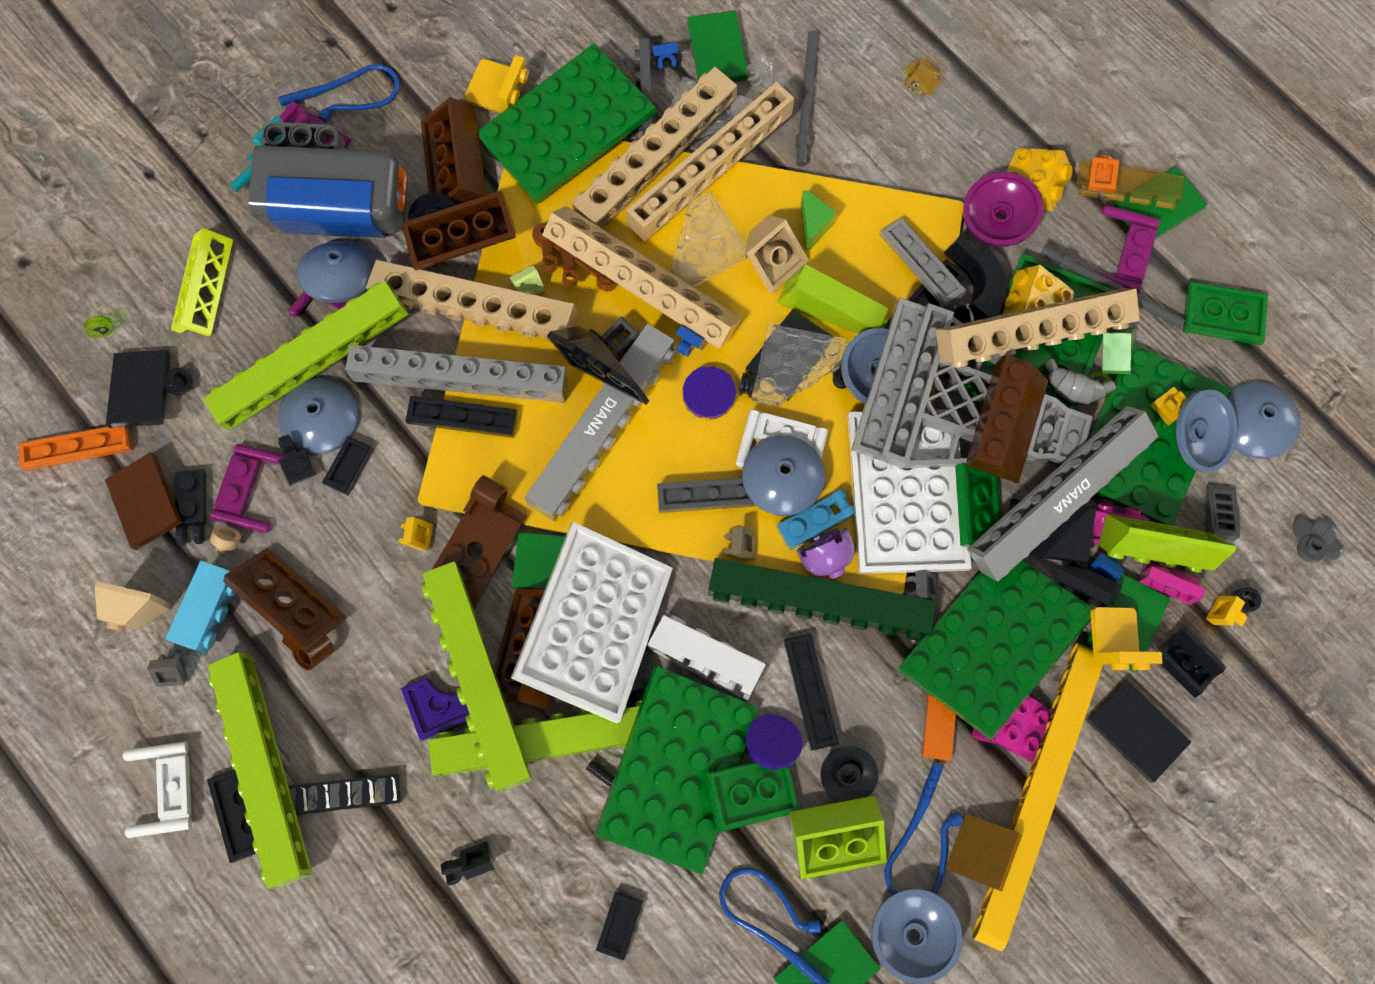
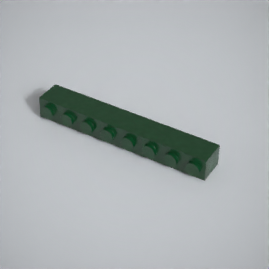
M719 558L714 559L708 589V596H713V600L717 602L729 603V600L739 601L740 605L746 608L754 609L759 605L768 607V611L772 613L784 614V611L794 612L796 617L802 619H812V616L823 618V622L828 624L850 623L851 628L858 630H867V627L876 628L880 634L894 636L895 632L906 634V638L913 641H921L926 635H931L936 601Z

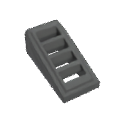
M621 316L602 335L603 339L601 341L604 345L609 344L615 350L612 354L619 360L627 353L640 333ZM624 330L630 335L627 339L621 334ZM615 337L622 342L620 346L613 341Z
M1208 485L1206 486L1205 531L1229 542L1240 538L1236 488ZM1215 493L1227 495V500L1215 498ZM1216 504L1227 505V509L1216 508ZM1217 514L1227 515V519L1218 518ZM1218 524H1226L1227 528H1219Z

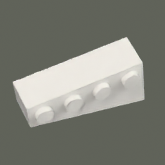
M663 615L648 643V649L747 702L766 664L736 650V648L726 642H719L711 638L710 634L699 628L694 630L686 626V622L677 616L671 615L669 618Z

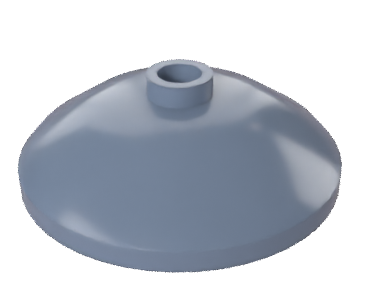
M342 241L323 243L312 248L302 256L296 269L297 280L301 289L316 300L328 303L348 302L368 291L366 285L375 260L366 249L353 243Z
M873 328L861 332L849 342L842 356L841 372L844 383L850 393L864 404L866 403L874 377L872 369L877 367L888 329Z
M326 377L310 378L287 393L278 410V425L283 436L289 434L294 448L298 451L305 450L307 454L313 455L327 454L342 447L347 436H353L359 422V407L353 393L341 382ZM312 407H318L316 412L310 413Z
M1258 381L1240 384L1229 392L1227 399L1232 404L1237 418L1238 435L1235 449L1238 452L1252 458L1269 459L1283 454L1294 445L1300 433L1301 419L1296 404L1286 392L1272 384ZM1264 411H1267L1270 414V417H1267Z
M1200 390L1193 393L1185 401L1177 417L1175 428L1177 447L1184 461L1192 469L1199 472L1219 470L1229 461L1236 446L1238 425L1234 408L1227 397L1216 390Z
M778 435L762 440L751 449L744 461L742 482L747 496L758 508L776 516H791L807 510L819 498L824 487L825 470L819 454L810 444L797 437ZM786 466L790 469V472L783 474L780 468Z
M909 889L890 896L878 909L871 931L873 949L881 965L894 977L911 984H928L944 977L956 964L962 949V929L956 913L944 899L926 890ZM912 929L918 932V938L915 941H911L908 936L909 931Z

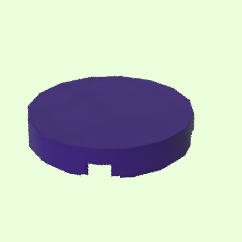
M713 366L701 367L694 370L686 378L683 385V401L687 409L696 417L717 419L726 415L733 407L736 397L735 384L731 376L723 369Z
M763 715L756 718L749 725L744 740L751 759L761 767L770 770H779L780 768L792 766L799 758L803 746L801 733L797 727L788 719L778 715Z

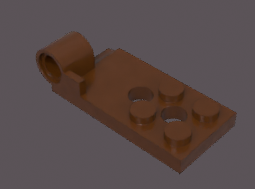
M482 475L474 485L470 499L463 510L465 513L432 568L435 569L454 561L458 567H466L469 571V576L464 583L473 609L477 606L528 518L526 514L504 503L509 489L485 475ZM473 543H481L483 546V552L477 558H472L469 554V548Z
M268 547L224 575L223 582L283 635L282 643L292 651L293 657L300 667L310 671L333 654L332 642L326 635L346 621L347 617ZM269 579L273 584L262 585L258 580ZM281 596L289 597L292 599V602L283 603L278 598Z

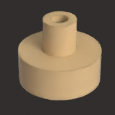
M216 526L212 531L210 542L216 547V553L224 555L227 551L235 550L238 547L241 534L229 526Z

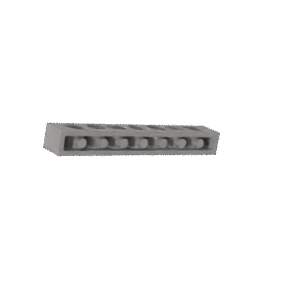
M350 345L345 369L354 382L565 403L568 382L565 366Z

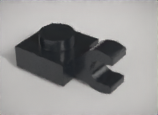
M289 434L278 438V444L285 456L279 459L278 463L288 485L292 486L314 477L315 472L305 450L296 453Z
M487 841L459 851L460 858L445 861L441 864V873L446 875L448 886L457 884L463 875L468 880L494 870L492 852Z

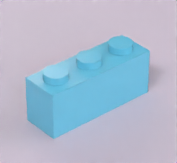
M200 560L165 640L206 655L208 649H211L216 641V631L219 624L225 620L228 614L227 606L231 597L236 595L223 582L224 575L230 572L229 570Z

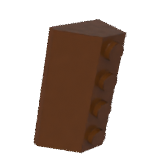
M449 97L421 120L429 193L444 194L458 205L486 196V186L475 106Z
M502 191L401 223L415 271L516 238L515 226Z
M1005 355L995 363L965 465L1019 483L1048 384V379L1032 363L1009 355Z
M516 588L494 669L506 702L547 710L551 695L511 679L545 589Z

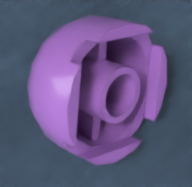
M843 528L842 533H840L839 529H835L810 540L812 546L805 549L804 545L796 550L806 570L817 576L829 575L830 579L843 575L846 572L844 568L851 563L854 557V544L847 528Z

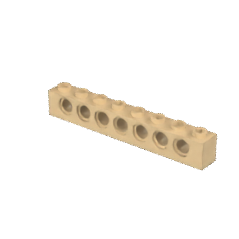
M716 67L709 73H704L691 90L688 89L682 94L678 103L668 107L663 117L657 123H652L639 140H634L629 145L627 152L623 156L615 158L603 175H598L585 192H580L575 197L572 204L573 210L604 229L737 99V84ZM687 113H692V114H694V115H693V116H686L685 114H687ZM669 130L677 131L675 133H668ZM652 147H658V148H659L658 150H655V151L650 150V148H652ZM634 164H641V165H642L641 167H638V168L631 167V166L634 165ZM617 181L624 182L622 185H614ZM599 198L606 199L602 203L595 202Z
M775 82L626 209L627 225L643 241L649 239L792 115L794 97L780 84Z
M564 206L552 212L542 234L544 237L718 349L730 340L741 320L739 316L569 207Z
M380 260L375 261L366 285L368 290L372 285L385 280L394 289L406 310H412V308L421 309L429 315L435 316L438 313L446 315V317L454 321H461V319L469 320L477 326L485 327L486 325H491L503 332L517 331L528 338L539 336L549 342L551 341L547 335L550 331L575 327L579 316L573 303L419 269L415 271L411 267ZM398 285H402L399 289L395 290ZM426 290L424 294L419 295L421 291ZM451 295L448 300L443 301L446 296ZM471 301H476L472 306L467 307ZM501 306L498 311L491 312L493 308ZM526 312L524 316L516 318L519 313ZM551 318L549 322L541 324L543 319Z
M1116 289L936 329L940 362L951 363L952 367H962L968 365V360L975 359L976 362L988 361L992 359V355L998 353L999 356L1016 354L1015 349L1022 348V351L1039 349V344L1041 343L1057 345L1061 344L1062 339L1067 337L1068 340H1078L1085 338L1084 333L1090 332V335L1107 333V328L1112 327V330L1129 328V323L1140 321L1137 289ZM969 340L971 341L970 348L968 347Z

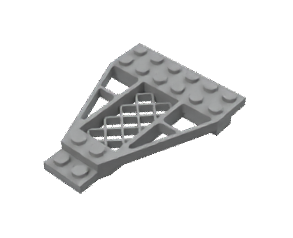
M903 298L898 299L851 451L900 468L947 467L961 463L966 464L967 458H954L959 438L970 442L973 440L975 430L966 428L974 423L977 425L980 417L973 402L981 398L985 400L986 387L989 386L992 375L980 371L982 362L975 361L973 368L967 366L952 367L951 363L940 362L936 329L962 324L953 316L954 312L930 303L923 306ZM994 354L990 361L995 364L1003 357L999 356V354ZM949 373L955 385L945 390L938 376ZM969 382H974L981 393L972 399L964 387ZM934 383L939 393L929 397L932 384ZM958 389L964 403L954 407L947 393ZM1044 394L1025 463H1044L1049 460L1058 464L1064 463L1086 443L1093 416L1070 409L1057 398ZM941 397L948 410L937 415L930 401ZM967 406L974 420L963 424L956 410ZM950 414L955 423L941 418ZM920 424L951 436L946 459L910 460Z

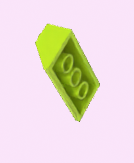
M1106 514L1098 546L1107 551L1108 556L1124 559V556H1131L1133 560L1145 564H1150V561L1154 560L1159 561L1158 564L1168 568H1176V565L1185 566L1184 569L1201 573L1202 569L1214 571L1236 551L1237 547L1210 532Z

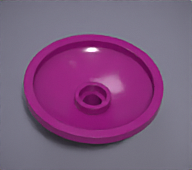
M996 172L979 179L969 189L963 206L964 221L969 231L980 241L998 247L1012 246L1025 241L1036 231L1043 214L1042 198L1035 185L1025 177L1011 172ZM1003 214L1006 218L999 219L997 215Z

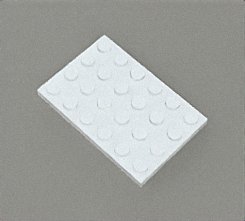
M948 409L935 410V411H936L937 415H939V414H941V413L947 411ZM848 412L847 421L853 504L855 508L858 573H912L919 570L945 572L969 571L972 569L971 557L967 551L968 548L960 546L955 466L900 468L851 451L862 412ZM950 414L941 418L955 423ZM920 424L910 460L946 459L951 436ZM960 441L954 455L956 459L961 458Z
M573 522L568 529L511 679L614 723L620 722L673 568Z

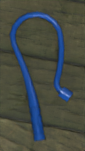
M372 64L335 81L284 96H278L281 106L313 98L374 69L388 72L393 77L395 86L389 97L379 102L363 105H330L326 109H322L318 115V118L327 122L331 116L330 112L333 110H368L387 105L394 100L399 92L400 81L397 74L391 68L385 65Z
M932 763L913 818L886 864L884 870L885 883L892 895L898 893L891 882L890 871L892 865L910 840L931 802L943 767L938 764ZM959 812L948 816V820L941 827L940 865L934 887L930 891L934 894L938 893L945 872L947 829L949 826L953 828L963 823Z
M739 868L729 873L722 882L719 891L720 905L724 914L734 923L754 933L773 946L815 984H829L830 981L798 953L729 911L725 892L728 884L734 877L741 874H753L763 879L774 890L786 907L795 926L799 929L807 931L808 934L820 933L819 920L807 921V924L801 923L787 897L764 872L754 868Z

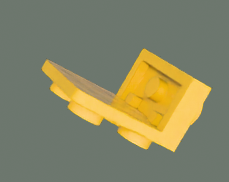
M515 55L510 67L486 59L480 60L464 96L466 103L497 113H502L512 104L515 105L520 98L523 85L526 84L529 77V69L526 67L525 58Z
M1019 148L1015 151L1006 172L1021 175L1031 181L1041 195L1044 211H1054L1058 201L1062 199L1067 181L1072 177L1073 169L1064 150Z
M1041 265L1017 270L1009 295L1005 301L1002 315L1071 300L1074 297V291Z
M1095 607L1091 609L1094 665H1111V670H1130L1129 665H1132V670H1151L1150 664H1163L1162 652H1139L1137 614L1135 609Z

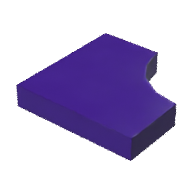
M428 677L401 688L421 742L435 737L437 733L447 732L467 723L465 716L470 715L467 705H461L457 694L443 693L435 688Z

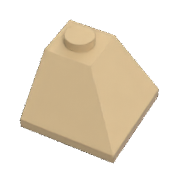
M768 215L749 233L745 253L766 289L771 294L809 261L786 219Z
M96 581L95 584L97 619L107 623L106 628L118 632H123L124 628L136 630L171 610L173 605L150 593Z

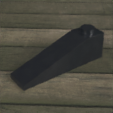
M576 326L548 333L547 337L570 366L647 405L649 399L601 341L603 339L602 336L595 330L589 329L587 331Z

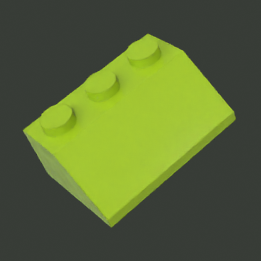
M875 796L789 812L791 833L801 879L887 863L884 819Z

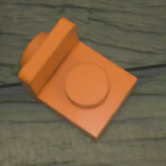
M1104 155L1093 157L1088 170L1090 174L1087 190L1114 193L1120 160Z

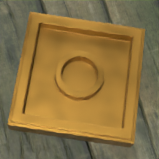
M966 814L945 869L1002 892L1022 835L1019 832Z

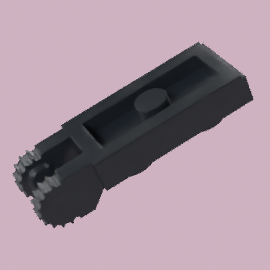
M203 469L175 472V505L183 522L175 528L176 543L178 546H186L187 526H193L194 543L203 544L205 524H207L206 473Z

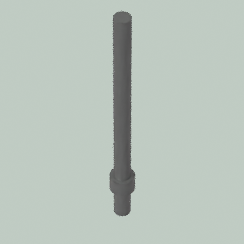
M816 31L808 33L800 127L795 143L797 148L796 165L800 167L806 165L807 150L811 145L809 128L818 39Z
M1046 245L1040 255L1057 263V267L1070 270L1081 277L1114 290L1127 289L1074 261L1075 258L1067 253L1061 254ZM1137 294L1138 307L1178 328L1182 327L1185 322L1184 318Z

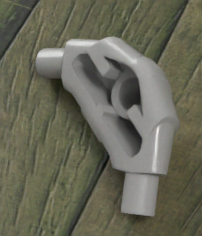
M1054 359L1044 363L1049 373L1047 378L1053 386L1054 392L1069 403L1089 405L1092 402L1105 398L1107 393L1116 390L1115 383L1112 380L1101 384L1099 381L1091 379L1084 374L1072 372L1064 368L1059 369Z

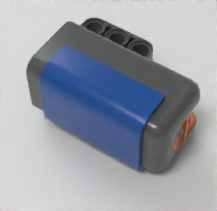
M272 122L263 129L261 146H255L253 149L249 209L252 216L265 227L278 228L288 234L386 238L388 234L398 233L402 229L401 223L405 222L408 177L405 169L398 164V160L390 152L345 149L344 139L331 125ZM283 134L278 142H274L276 136ZM308 135L307 141L300 143L301 138ZM335 137L332 143L325 144L328 138Z

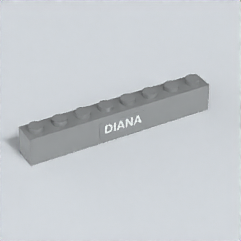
M647 323L620 361V364L645 395H647L645 391L650 385L654 386L661 376L660 370L664 364L669 365L676 354L674 339ZM604 384L526 494L525 500L527 504L554 522L558 516L563 517L570 507L569 500L574 493L578 495L582 491L586 483L584 479L590 471L593 473L598 468L601 462L599 457L605 449L607 451L611 449L617 438L615 434L620 427L624 429L632 416L630 413L635 406L640 407L642 403Z
M1126 406L976 540L967 551L981 573L996 581L1006 576L1033 549L1046 540L1054 530L1067 521L1083 504L1087 503L1095 493L1107 485L1116 474L1127 467L1137 455L1147 449L1159 436L1146 411Z

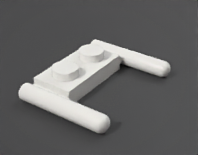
M750 410L736 465L739 468H743L753 439L761 442L766 438L778 435H788L802 439L810 444L822 459L828 430L764 412L762 414L756 410Z
M187 741L129 749L123 752V759L125 761L158 757L156 759L158 818L160 822L128 826L125 829L126 837L133 838L192 828V820L190 818L192 812L189 745Z

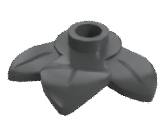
M1299 515L1294 521L1293 532L1299 540L1297 553L1301 559L1306 562H1318L1323 558L1336 560L1341 557L1344 548L1335 541L1337 528L1332 521L1321 519L1313 524L1303 515Z

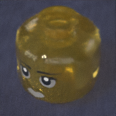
M921 58L917 63L912 60L903 72L907 75L904 84L920 97L926 94L930 96L942 80L939 78L941 74L940 69L926 58Z

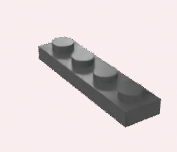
M639 39V49L634 50L635 65H640V71H635L636 87H641V93L652 103L649 39ZM652 117L637 128L638 131H643V135L652 124Z
M742 478L657 484L659 513L756 507L745 492Z

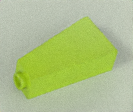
M806 264L786 281L777 302L856 334H860L868 329L885 328L888 320L885 316L889 308Z

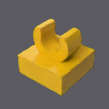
M1173 387L1150 406L1169 426L1177 420L1180 409L1187 400V397Z
M406 517V523L401 525V529H404L403 539L400 538L398 542L419 551H429L433 524L416 517Z
M1218 596L1206 619L1213 625L1233 626L1236 623L1243 627L1248 618L1241 612L1245 602L1238 596Z

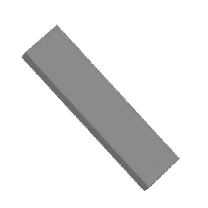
M902 217L881 230L880 236L943 308L965 295L966 289Z

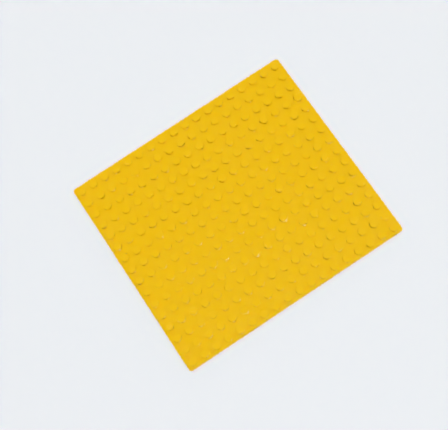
M618 142L537 205L503 168L498 191H502L508 204L515 226L516 238L482 249L474 282L516 291L510 277L533 265L545 288V291L537 296L573 303L579 314L575 327L579 326L587 331L593 329L602 336L623 316L639 333L642 332L648 323L674 339L676 351L678 345L683 340L676 335L681 324L619 284L612 291L600 290L596 285L597 277L574 261V270L579 275L578 283L575 287H566L562 282L564 271L561 252L552 247L553 255L558 260L557 270L553 273H547L541 267L543 258L542 248L537 246L532 238L534 227L541 223H548L552 212L564 206L573 210L572 204L575 197L580 192H585L598 175H603L615 158L623 156L632 142ZM652 147V148H650V150H653V151L659 149L658 147ZM682 152L603 230L739 316L741 320L730 340L720 349L707 342L703 350L694 346L688 357L676 351L669 365L664 364L660 370L661 376L654 386L650 385L645 391L646 397L649 399L647 405L642 403L640 407H634L630 413L632 416L624 429L620 427L615 434L617 438L611 449L608 451L604 450L599 457L601 462L598 468L593 473L591 471L584 479L586 483L582 491L578 495L574 493L569 500L570 507L563 517L558 516L555 522L529 506L525 496L605 383L570 366L554 344L543 337L528 338L517 331L503 332L496 329L495 326L486 325L481 327L471 323L469 320H464L455 355L565 366L568 376L565 403L446 391L443 400L517 409L518 414L514 437L436 428L418 496V503L420 505L464 514L463 510L470 499L474 485L482 475H485L509 489L504 503L528 516L523 524L524 526L567 534L570 525L575 522L623 545L714 562L715 558L898 594L904 593L907 573H858L854 516L826 531L839 529L840 533H842L843 528H847L854 544V557L851 563L844 568L846 572L837 578L830 579L829 575L817 576L806 570L796 551L800 546L790 551L777 530L778 524L794 515L776 516L761 510L757 506L659 513L657 484L742 478L743 468H739L736 465V459L750 410H756L762 414L764 412L814 425L816 428L827 429L828 435L821 459L825 470V482L819 498L813 505L831 496L836 491L843 489L847 495V502L850 506H854L847 414L848 412H863L865 404L857 400L847 387L840 389L834 385L833 368L841 362L846 346L858 334L797 311L836 338L834 344L789 401L757 379L752 398H749L747 394L739 396L743 372H746L745 368L792 310L777 303L786 281L772 294L769 293L746 255L745 249L749 233L768 215L786 219L809 260L806 265L889 308L885 316L889 320L893 316L898 299L908 300L922 283L880 236L881 230L902 217L942 263L948 259L955 265L943 252L959 237L964 206L962 201L738 161L649 239L643 241L627 225L626 209L692 154ZM634 164V165H632L631 167L638 168V167H641L642 165H641V164ZM617 181L614 185H622L624 182ZM805 190L811 192L836 211L833 226L810 250H805L801 212L802 192ZM599 198L595 202L602 203L606 199ZM551 262L546 263L547 265H553ZM566 277L569 280L574 279L573 277ZM471 301L468 307L472 306L476 301ZM501 306L493 308L491 312L498 311ZM526 312L519 313L516 318L524 316ZM551 318L543 319L541 324L549 322ZM625 330L621 332L626 339L630 336ZM617 337L613 339L618 346L622 344ZM609 344L605 345L611 353L615 351ZM713 366L723 369L731 376L735 384L736 397L733 407L726 415L717 419L696 417L687 409L683 401V385L686 378L694 370L701 367ZM872 369L873 375L875 374L876 369ZM934 383L932 384L929 397L935 394L936 387ZM753 439L751 449H752L756 444H758L759 441H756V439ZM783 466L780 468V471L783 474H788L790 469ZM837 504L830 507L834 515L841 512ZM740 526L755 532V560H743L724 553V549L732 547V541L725 539L724 535L732 533L733 527ZM810 540L802 544L805 549L812 546Z

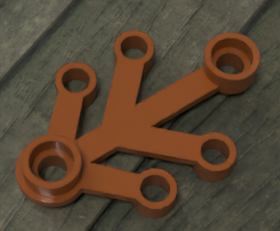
M541 223L534 227L532 238L536 245L542 248L543 258L541 267L543 271L553 273L557 270L558 260L553 255L552 247L561 252L564 271L562 282L566 287H575L578 283L579 275L574 270V261L597 277L596 285L600 290L608 292L616 288V282L604 277L605 275L544 237L542 234L547 223ZM551 262L553 265H547L546 263ZM566 277H573L574 279L569 280Z

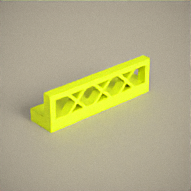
M202 228L193 235L171 326L172 331L183 333L186 330H191L205 336L212 334L233 239ZM211 240L224 244L222 254L215 256L210 247ZM211 262L218 271L217 277L212 280L209 279L205 272V266ZM207 286L212 294L211 302L204 304L199 296L200 289ZM202 311L206 318L205 327L192 323L195 312Z

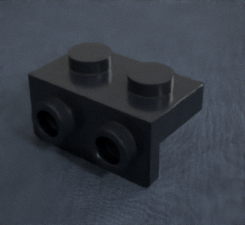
M1070 562L1065 571L1061 569L1056 577L1058 585L1073 595L1085 599V603L1093 608H1112L1122 590L1120 584L1074 562Z
M1186 627L1170 636L1157 650V652H1162L1163 664L1161 665L1194 698L1201 695L1211 681L1227 668Z

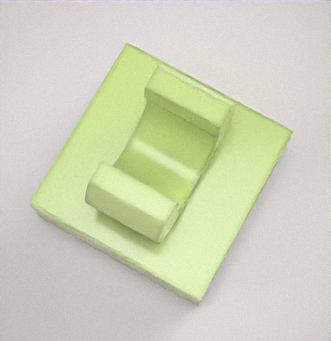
M533 265L510 277L516 291L532 295H538L545 291L540 276Z

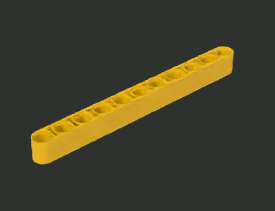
M1076 643L1070 653L1051 707L1052 714L1049 716L1047 728L1040 742L1036 758L1031 764L1009 826L1010 830L1019 832L1022 838L1004 888L1001 892L988 887L973 929V940L1000 952L1005 949L1103 667V665H1094L1093 649L1080 643Z

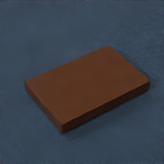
M150 452L105 479L131 549L138 550L183 523L155 454Z

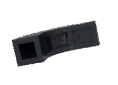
M960 235L943 253L963 269L972 282L973 297L969 304H972L974 321L998 316L1004 307L1007 296V283L1003 268L995 254L986 245L979 251L970 241Z

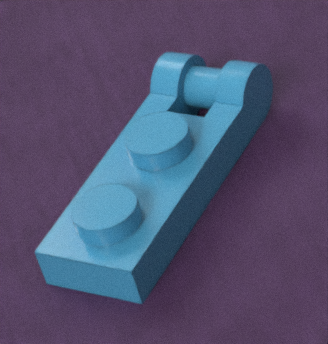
M843 489L836 491L807 510L777 525L776 528L790 551L854 516L855 508L847 502V495ZM837 504L841 512L834 515L830 507Z

